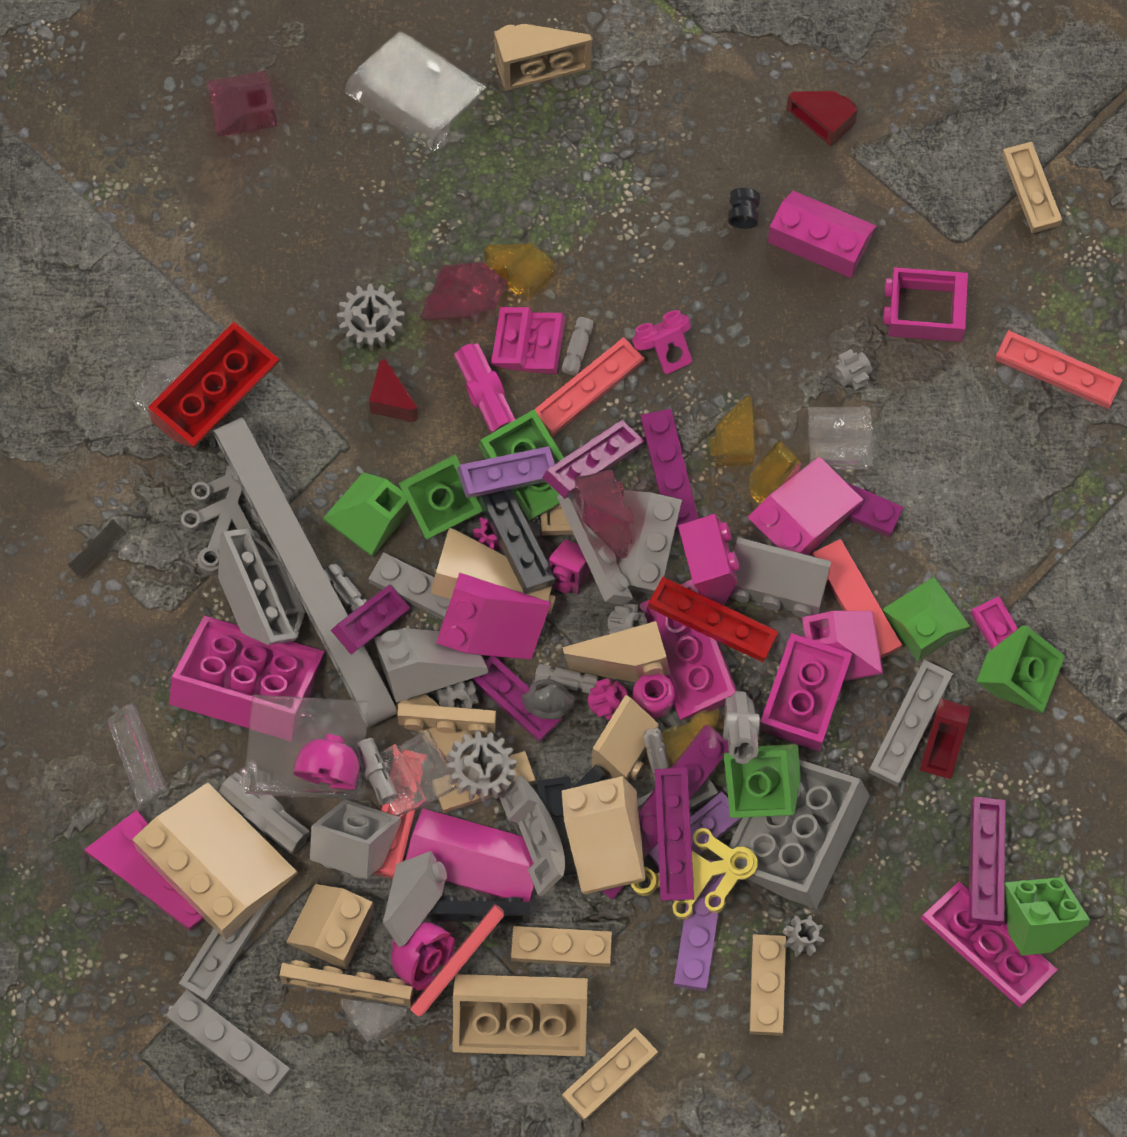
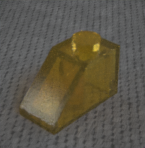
M745 396L716 425L715 437H709L710 456H716V467L754 465L755 443L752 396Z
M780 440L772 446L750 475L749 492L758 503H762L770 494L800 471L801 461Z

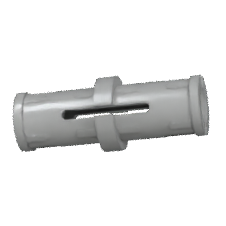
M368 738L358 742V745H355V750L365 769L363 774L365 779L370 781L379 804L385 805L395 801V798H398L399 795L388 773L390 768L386 762H383L374 739Z

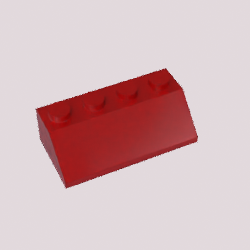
M233 322L148 406L151 422L175 442L194 448L280 362V359L236 322Z

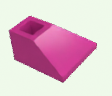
M830 611L802 617L805 638L853 653L843 682L883 674L873 611Z

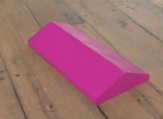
M692 579L681 584L682 586L702 595L700 591L693 585ZM650 600L639 604L641 612H645L647 624L657 622L671 674L666 677L671 680L674 686V705L679 719L686 720L717 710L724 705L726 698L732 696L737 690L719 642L647 608Z
M422 809L411 837L406 860L431 851L437 862H442L446 869L447 879L445 882L503 899L519 897L523 899V902H530L534 884L528 869L534 863L523 836Z
M958 882L925 912L920 919L1021 1008L1033 998L1058 969L1041 954L1022 956L1009 936L1008 926L1005 922L1001 926L968 923L969 890Z

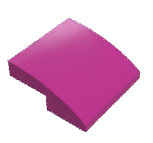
M500 307L491 364L496 367L516 371L557 374L566 319L563 313H533L530 307Z

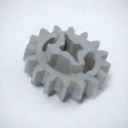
M368 284L366 291L357 286L356 295L349 292L346 293L348 303H339L341 312L337 313V319L341 323L339 325L341 334L347 333L346 340L348 343L357 340L358 349H361L364 343L368 344L370 351L374 350V346L377 343L382 348H386L385 340L389 339L395 342V332L403 331L401 322L405 321L404 312L401 311L403 309L401 300L395 301L394 291L386 295L385 286L383 285L379 287L378 291L373 289L372 284ZM372 309L374 316L372 319V324L369 325L368 318L370 315V310Z
M476 731L473 739L466 733L462 737V743L455 740L452 746L453 751L448 752L446 760L450 763H447L445 773L452 774L449 784L458 783L457 793L460 795L465 790L468 791L469 800H473L475 794L480 795L482 802L486 801L488 794L497 799L500 789L506 792L510 786L509 781H513L516 774L512 769H515L517 761L516 759H509L513 749H503V738L497 742L493 741L492 732H489L486 738H482L480 731ZM472 750L471 755L464 756L463 759H460L466 752ZM498 773H501L498 779L490 783L491 777H497Z

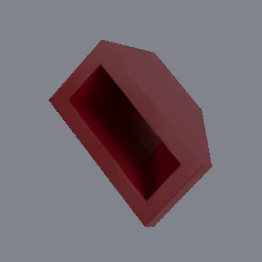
M794 91L788 95L786 110L831 147L855 124L858 109L851 99L846 96L842 97L836 91Z
M940 698L920 771L951 779L971 707Z

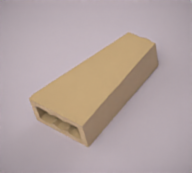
M449 528L430 594L451 599L459 572L524 593L506 556L455 529ZM552 585L527 593V595L551 602L547 614H551L556 597L550 594Z

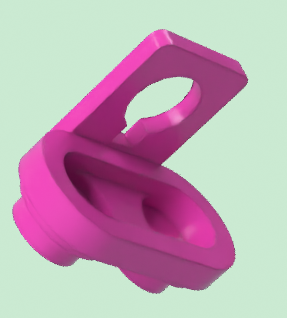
M679 310L666 313L663 316V321L654 326L652 323H645L635 329L636 334L632 338L635 349L646 350L655 347L664 373L669 374L692 363L683 334L691 328V322L689 317L681 314ZM672 342L674 346L680 347L682 352L680 359L673 363L668 362L666 359V354L669 350L667 344Z

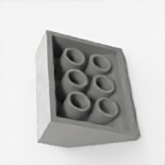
M799 760L801 778L795 814L743 817L729 848L746 847L756 855L758 861L757 870L748 880L786 899L817 909L870 795L859 778ZM739 859L736 862V868L744 869L747 866V860Z

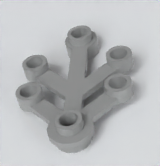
M230 466L227 467L225 476L207 484L197 482L191 489L192 499L197 503H205L211 495L229 488L226 498L197 512L187 510L181 516V525L186 531H195L201 524L219 516L208 548L201 550L198 555V568L206 575L218 573L220 535L223 531H228L231 521H233L237 530L251 529L238 504L243 491ZM204 489L207 493L205 496L199 497L195 494V491ZM251 509V516L253 520L259 523L257 517ZM187 517H194L196 523L188 525L185 523V519ZM252 530L256 534L255 537L260 539L259 533L255 530ZM207 555H214L216 561L208 563L204 558Z

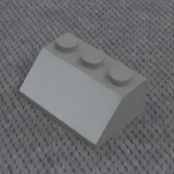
M618 491L607 543L616 555V562L621 573L628 580L629 590L653 595L662 576L664 577L682 502L681 499L651 492Z
M737 538L734 553L739 563V570L735 571L738 582L730 594L732 599L739 602H749V600L758 602L770 610H779L780 608L789 610L800 618L819 614L831 561Z

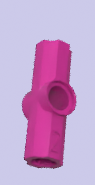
M470 343L461 347L459 351L454 353V358L466 381L465 385L474 407L476 409L479 408L489 432L492 434L513 422L515 418L504 398L505 392L497 373L491 371L479 344Z

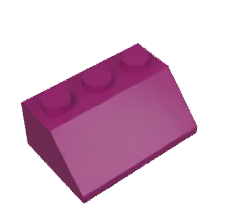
M792 191L781 203L770 225L768 243L852 278L877 226L796 191Z

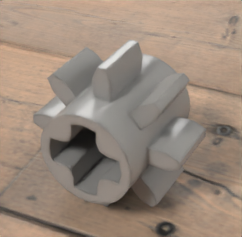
M852 349L838 355L839 360H837L838 364L834 366V372L842 386H853L854 390H857L868 384L867 379H869L868 375L872 373V366L863 352L857 354V352L853 353Z
M626 603L624 606H615V610L608 617L610 634L647 624L645 612L637 611V604Z
M462 681L443 687V689H437L440 706L471 709L472 704L478 703L473 681L467 683Z
M796 915L791 920L792 926H786L782 931L784 935L788 936L787 942L783 946L790 947L795 951V957H798L800 953L805 951L811 957L816 952L815 946H821L824 943V939L819 937V931L823 928V925H817L813 922L811 915L805 920H800ZM799 934H800V935H805V934H806L807 937H802V938H801V937L799 936Z

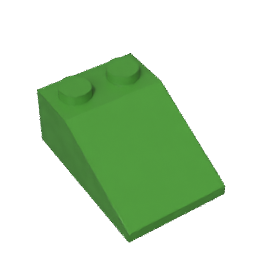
M535 409L481 439L478 445L485 459L548 446L550 447L555 464L564 459ZM547 482L511 489L528 522L560 504L556 497L559 493Z

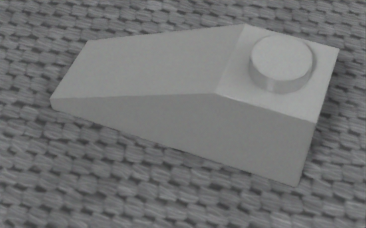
M431 851L396 864L383 924L398 947L404 946L442 896L447 872L442 862H437Z

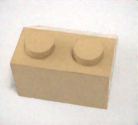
M627 695L624 696L592 749V768L597 764L605 772V776L611 779L623 776L629 782L630 779L636 780L644 767V763L641 760L646 754V750H648L643 740L644 732L647 729L658 728V723Z
M315 884L287 940V944L346 970L374 914L373 902L343 888Z

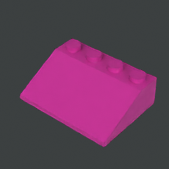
M204 616L172 675L169 705L291 741L302 719L325 651L292 641L266 645L241 633L238 625Z

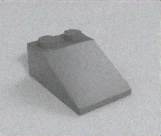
M403 628L391 630L381 636L374 637L383 672L396 702L487 674L488 669L481 655L467 654L436 644L440 631Z

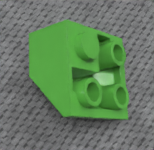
M363 472L324 516L323 521L373 557L412 510L402 490L385 478Z
M1063 877L1004 883L1008 934L1022 956L1052 953L1089 925V917Z

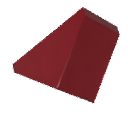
M386 359L381 360L369 399L370 413L415 422L418 420L416 404Z

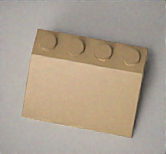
M208 782L158 815L132 839L136 850L225 941L297 874V871Z

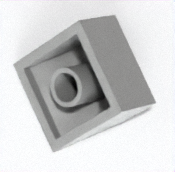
M344 799L312 825L310 860L320 863L326 868H335L350 873L354 877L367 879L383 865L400 826L401 817Z

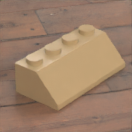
M456 974L453 992V1052L585 1056L588 978Z

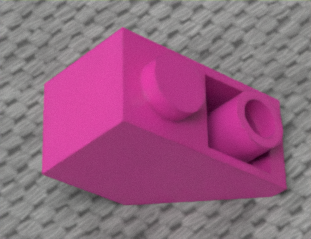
M565 539L549 559V567L555 577V582L552 586L560 592H572L578 595L590 571L580 546Z

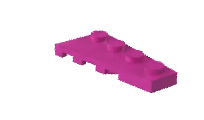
M137 810L84 849L86 854L99 861L110 872L123 879L134 890L147 897L158 908L189 931L205 921L136 850L132 839L148 825Z

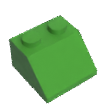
M798 744L758 746L757 757L751 759L748 764L736 763L735 758L729 755V751L724 753L730 818L795 814L801 778Z

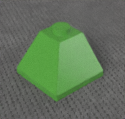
M456 455L398 483L426 540L483 511L476 497L466 498L457 470L460 463Z
M934 577L882 609L889 623L917 661L922 660L970 629L968 622Z
M1021 626L987 653L976 682L998 698L1035 712L1043 713L1065 656L1028 626Z

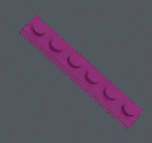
M708 725L702 727L671 767L688 768L689 801L724 757V753L728 752V741H725L721 735ZM655 789L638 810L643 860L658 842ZM623 886L602 890L601 892L613 900Z

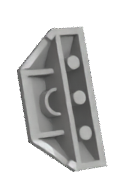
M250 528L223 531L220 535L218 579L241 633L266 645L295 641L298 637V631L301 627L305 611L275 552L265 542L255 537L256 534Z

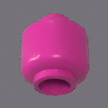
M660 673L649 676L643 675L636 681L633 688V700L652 718H660L672 709L675 697L674 686L665 675Z

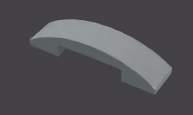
M518 776L510 784L509 789L499 795L508 821L518 823L534 863L528 869L537 894L543 896L564 875L565 856L556 826L545 805L525 778Z

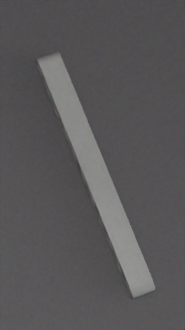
M241 417L214 430V436L364 723L369 728L397 714L394 702L365 647L362 646L351 655L330 631L348 615L245 420Z

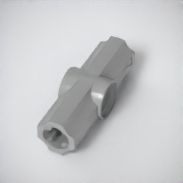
M735 691L732 696L726 698L723 739L728 741L729 755L735 758L736 763L748 764L758 754L760 719L759 714H755L753 700L747 696L746 692Z
M236 772L224 781L218 791L234 809L243 815L242 817L261 835L267 834L292 855L303 847L310 836V831L286 813L282 804L267 792L261 793Z

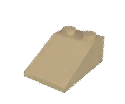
M528 24L506 25L500 30L494 31L495 61L505 91L591 69L592 39L590 34Z
M656 621L562 647L569 670L630 682H636L643 675L649 676L657 673L665 676L671 675Z
M621 776L562 790L564 822L581 892L589 894L645 881L636 789Z

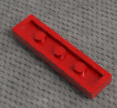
M663 576L647 607L764 663L778 634V631Z

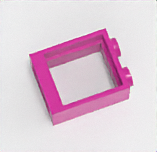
M894 267L892 279L886 278L885 297H890V306H884L883 325H889L888 336L962 342L966 323L968 273ZM900 288L952 292L951 323L898 320Z

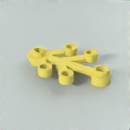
M706 828L696 830L693 835L696 847L701 850L709 849L723 860L709 862L692 851L694 900L675 901L672 909L676 917L688 919L693 914V904L711 878L716 875L725 874L716 890L708 893L705 897V905L710 912H721L725 908V898L736 882L748 879L756 872L758 861L754 852L746 847L731 849L714 838L712 833ZM701 834L709 835V841L705 844L698 843V837ZM739 859L747 860V866L744 869L736 868L735 865ZM644 867L645 878L651 880L650 886L643 889L639 887L640 882L632 883L631 886L638 895L648 896L654 893L657 887H660V874H654L651 869ZM713 897L721 899L718 907H711L709 905ZM682 903L689 905L688 911L684 914L677 912V907Z

